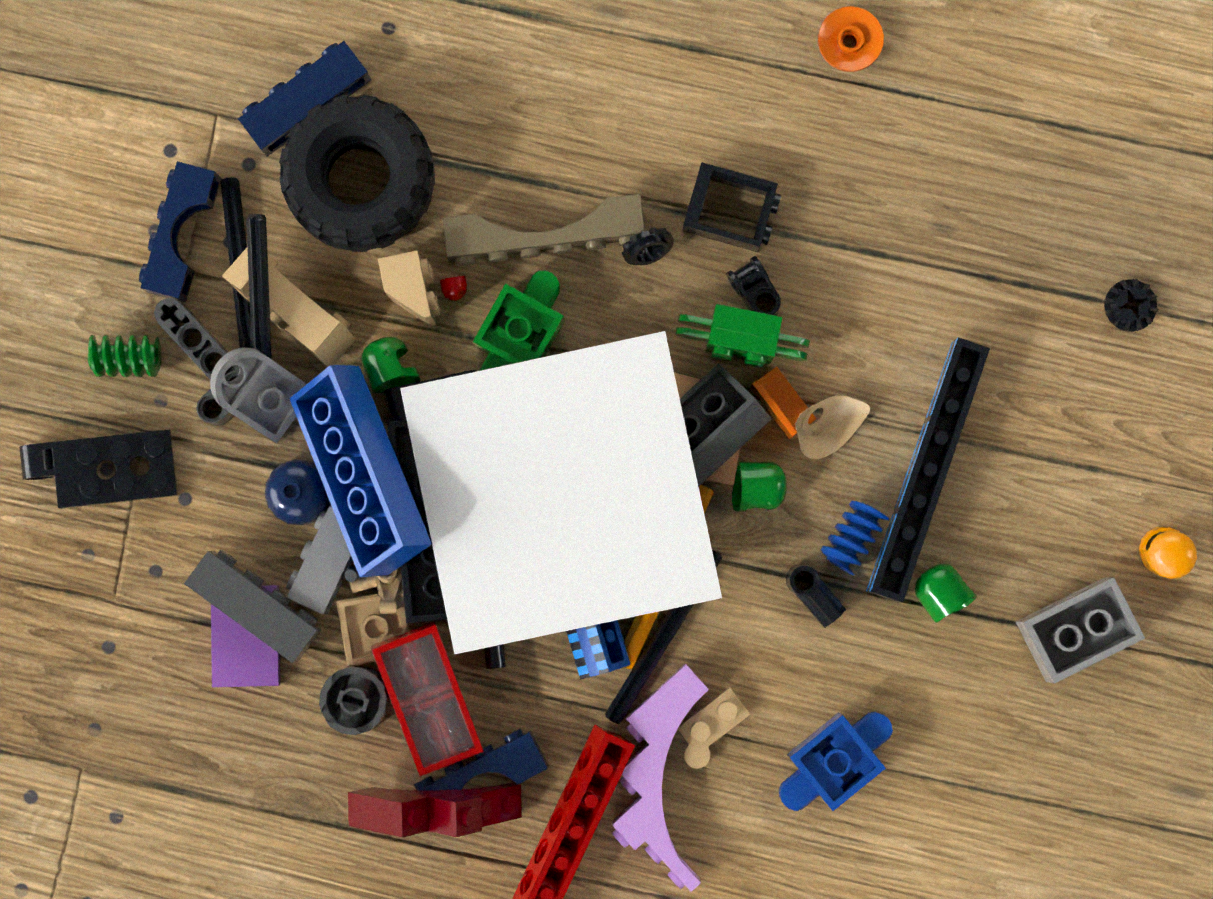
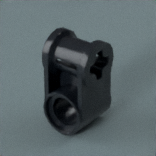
M756 256L750 258V263L735 272L730 270L726 273L733 289L742 298L750 311L777 316L781 306V298ZM760 298L771 299L774 303V308L769 312L759 310L756 302Z

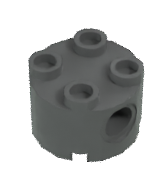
M355 665L338 670L326 680L320 691L319 706L321 713L323 712V716L326 719L325 721L331 728L342 734L358 735L370 731L385 719L390 710L391 700L382 676L370 667Z

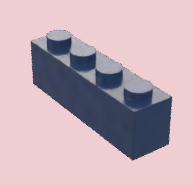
M345 41L339 45L334 43L328 46L322 52L321 58L313 64L309 62L302 65L295 72L296 76L287 83H278L269 91L268 97L260 103L255 101L249 104L242 111L243 115L238 120L266 157L287 143L289 132L296 122L300 123L308 115L307 111L318 104L324 105L333 101L334 97L351 96L371 81L368 71Z

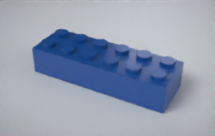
M328 366L289 399L359 577L389 575L432 543L360 366Z

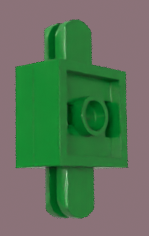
M548 271L536 272L532 275L523 293L507 284L504 285L473 340L475 347L488 353L479 371L546 356L565 322L564 315L551 309L560 293L559 281L553 273Z
M716 304L712 319L687 314L679 315V323L710 330L709 332L677 327L675 333L679 337L707 342L705 351L712 353L711 358L722 361H731L732 357L745 359V365L763 368L764 364H770L775 356L796 361L807 360V353L780 347L777 344L797 348H809L810 340L780 333L783 317Z

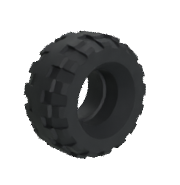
M348 95L334 97L333 101L324 105L318 104L307 111L308 115L300 123L296 122L289 132V139L285 148H282L279 161L281 190L288 208L296 220L321 242L337 249L340 248L352 252H368V250L376 248L383 249L395 244V241L404 235H408L418 225L423 214L427 212L435 185V168L432 153L425 136L417 124L394 104H389L379 100L377 97L367 95L362 97H349ZM355 148H370L378 151L386 159L390 171L389 181L383 192L372 201L359 205L346 204L340 201L331 191L328 180L330 170L335 161L345 152Z

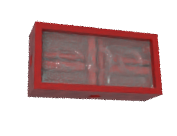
M434 621L371 645L372 653L420 777L484 752Z

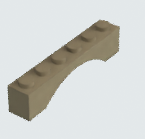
M640 194L608 197L594 211L581 220L566 227L546 232H521L505 229L486 221L476 214L442 218L447 258L449 262H455L456 266L475 264V259L488 258V262L508 260V255L521 254V258H534L541 256L540 251L554 250V254H566L573 252V247L586 246L587 250H599L606 248V243L619 242V246H623L626 242L630 241L631 236L640 234L641 230L645 232Z

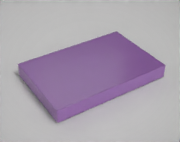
M279 585L263 586L271 593L274 589L279 591ZM211 604L212 687L281 685L280 654Z

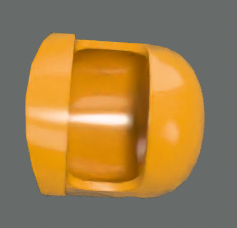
M1156 527L1148 531L1141 539L1139 555L1144 566L1151 573L1168 579H1175L1189 574L1194 568L1197 561L1196 546L1186 534L1181 533L1179 530L1170 527ZM1159 532H1163L1157 535V537L1151 542L1150 547L1147 551L1146 545L1149 539L1153 535Z

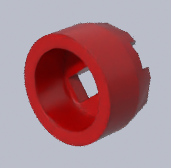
M456 276L440 280L441 291L447 299L457 301L466 294V276Z

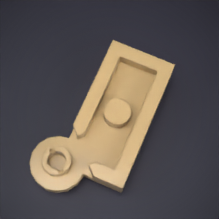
M730 687L678 727L679 732L688 742V746L684 751V759L692 768L705 767L711 757L708 747L751 715Z

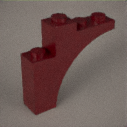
M517 783L458 790L424 791L371 787L348 792L349 826L397 837H407L428 831L460 837L481 832L484 826L522 818L521 784Z

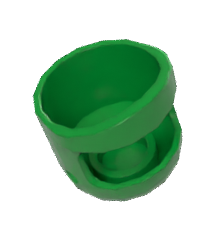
M396 337L377 339L368 344L363 350L361 360L373 393H384L383 391L390 388L421 381L416 368H404L400 365L398 359L404 356L408 349L404 342Z
M738 462L732 490L733 510L736 512H746L747 509L764 508L767 510L778 508L783 503L787 492V480L783 469L773 462Z
M937 564L927 569L918 577L914 587L918 600L935 623L949 614L965 608L977 597L974 591L970 590L955 568L948 564Z

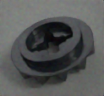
M652 227L649 231L645 232L641 230L640 234L631 236L630 241L623 245V258L631 265L652 264L662 259L671 250L674 239L666 228L657 230L655 227Z
M1138 279L1122 280L1113 285L1105 297L1104 309L1106 316L1120 330L1128 332L1142 330L1153 322L1159 310L1157 308L1158 296L1153 293L1149 284H1145ZM1127 296H1131L1132 300H1143V303L1136 308V314H1133L1131 309H1119L1128 302Z

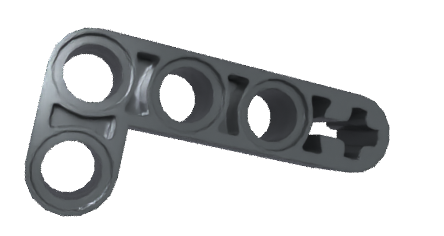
M172 298L161 300L156 305L154 311L156 321L211 380L212 370L210 362L212 358L216 355L224 356L228 351L185 305ZM171 309L175 310V315L185 324L180 327L177 323L170 320L168 312ZM200 331L202 335L200 344L196 347H190L188 344L190 334ZM237 365L231 366L226 371V381H232L238 376L239 367ZM210 389L198 401L196 407L197 414L206 423L216 426L224 425L234 415L222 407L218 417L212 419L209 417L208 407L216 401Z

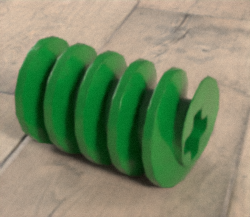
M90 335L88 341V364L97 377H103L105 373L110 377H116L119 372L123 377H129L132 372L136 377H142L145 372L148 376L155 377L158 375L161 366L159 337L157 336L154 345H151L149 337L143 335L141 345H137L134 335H130L128 344H124L121 335L116 336L114 344L110 343L108 335H104L101 344H98L95 335Z

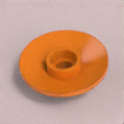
M854 6L842 7L830 13L822 22L818 33V46L823 58L834 68L846 72L860 71L872 65L879 57L884 43L883 30L877 18L869 11ZM845 38H852L855 41V46L847 47L843 40Z

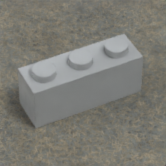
M329 506L327 511H322L319 514L314 528L318 529V532L313 542L308 540L300 556L304 560L299 572L293 571L286 585V589L290 590L287 598L321 614L329 613L345 579V572L350 568L353 561L332 506Z

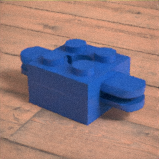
M838 712L787 754L798 770L783 781L779 787V797L782 803L788 809L799 811L820 796L832 811L837 809L886 769L873 752L891 737L893 729L890 720L881 713L869 712L851 726L841 713Z

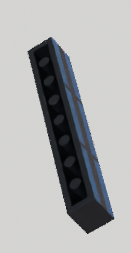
M959 337L951 343L866 592L897 603H903L990 348Z

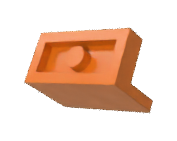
M776 366L759 380L753 382L750 389L790 440L797 434L795 423L799 415L808 407ZM813 413L808 419V424L817 419Z

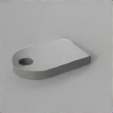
M238 348L225 354L215 365L210 380L212 395L220 406L276 444L296 418L289 398L306 385L301 379L262 352L253 348ZM237 365L239 367L238 376L232 381H226V371L231 366Z

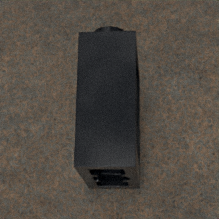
M701 162L682 231L758 252L761 244L767 245L773 226L767 225L770 212L777 213L781 195L776 193L778 183ZM710 180L765 195L753 239L698 223Z

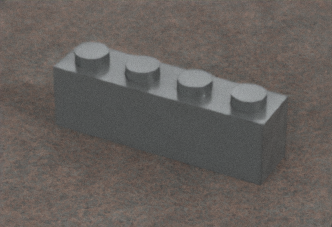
M220 550L218 553L207 551L184 584L292 663L298 662L322 630L315 625L318 620L304 609L297 612L288 604L291 600L276 589L272 593L261 585L264 580L251 570L247 569L244 573L234 565L237 560L225 551Z

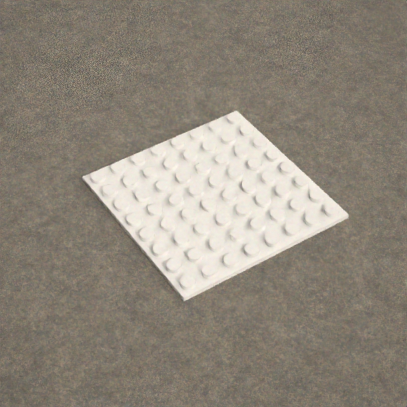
M665 331L400 388L454 654L722 598Z

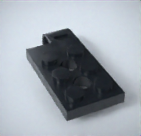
M170 429L37 443L19 447L22 479L41 480L55 477L59 509L178 496ZM138 457L146 458L150 464L149 471L142 476H137L131 471V463ZM103 461H111L115 464L116 472L110 479H101L97 474V467Z

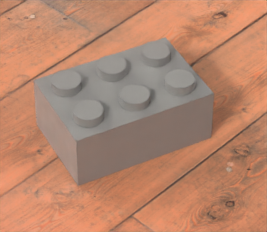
M1104 577L1016 621L1045 681L1054 684L1145 639L1114 577Z

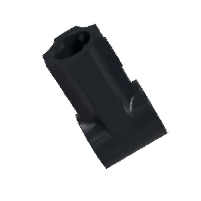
M796 565L787 572V587L795 593L823 628L836 621L847 610L812 567ZM806 571L810 575L811 581L807 588L800 590L796 587L794 579L797 573Z

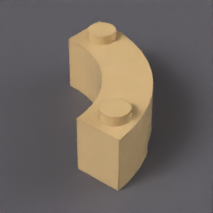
M246 248L222 277L250 302L248 251ZM268 254L270 320L326 366L334 365L356 340L347 329L350 323L337 312L331 316L275 268L278 262Z

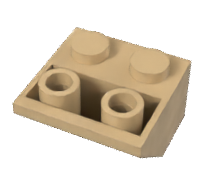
M418 251L378 258L384 292L391 301L429 326L437 325L435 316L441 315L438 298L435 296L434 291H430L429 284L434 283V277L427 258L422 259Z

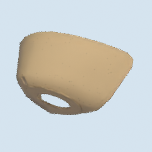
M835 395L807 408L799 415L795 423L801 452L810 459L824 458L836 452L861 426L870 412V406L865 402L848 396ZM823 408L820 418L816 422L808 424L810 415L816 409Z

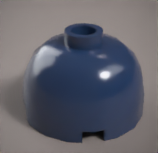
M294 459L280 464L271 472L265 485V499L268 508L278 519L287 524L307 525L314 523L322 511H326L331 505L315 463L308 460Z

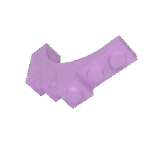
M684 664L626 717V720L630 723L626 729L639 743L645 739L647 744L627 762L622 773L623 777L619 780L631 795L638 792L640 796L612 821V826L615 828L612 834L624 848L630 844L636 850L646 842L648 846L645 848V851L657 864L663 861L670 868L671 871L667 874L680 889L686 886L692 892L701 883L700 878L676 852L669 836L662 806L663 770L672 739L692 706L709 690L694 672Z

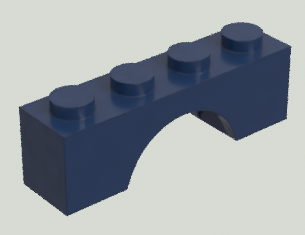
M178 161L175 170H170L166 182V187L169 189L166 201H161L157 212V219L160 220L157 232L151 234L148 243V250L151 251L147 264H143L139 274V282L142 283L141 289L186 303L195 271L184 263L179 254L178 235L182 225L189 217L200 211L213 209L222 179L215 171Z
M520 728L503 737L505 744L495 749L489 744L483 747L484 752L474 755L476 759L464 765L461 760L444 768L446 775L436 780L430 775L415 783L414 787L416 790L424 791L463 789L464 785L471 778L487 772L503 774L515 783L520 784L548 769L549 765L531 730L523 734Z

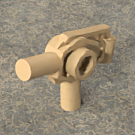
M401 567L389 575L361 577L354 582H349L352 593L377 587L380 595V614L397 613V610L404 606Z

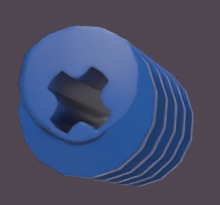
M851 501L849 504L855 513L844 512L842 515L847 525L837 523L835 526L841 536L829 535L828 540L834 547L822 546L821 548L828 561L852 576L855 574L849 565L861 566L862 564L856 554L868 555L869 553L863 545L864 541L876 542L870 533L871 530L883 531V528L877 522L878 519L890 520L872 506L858 501Z

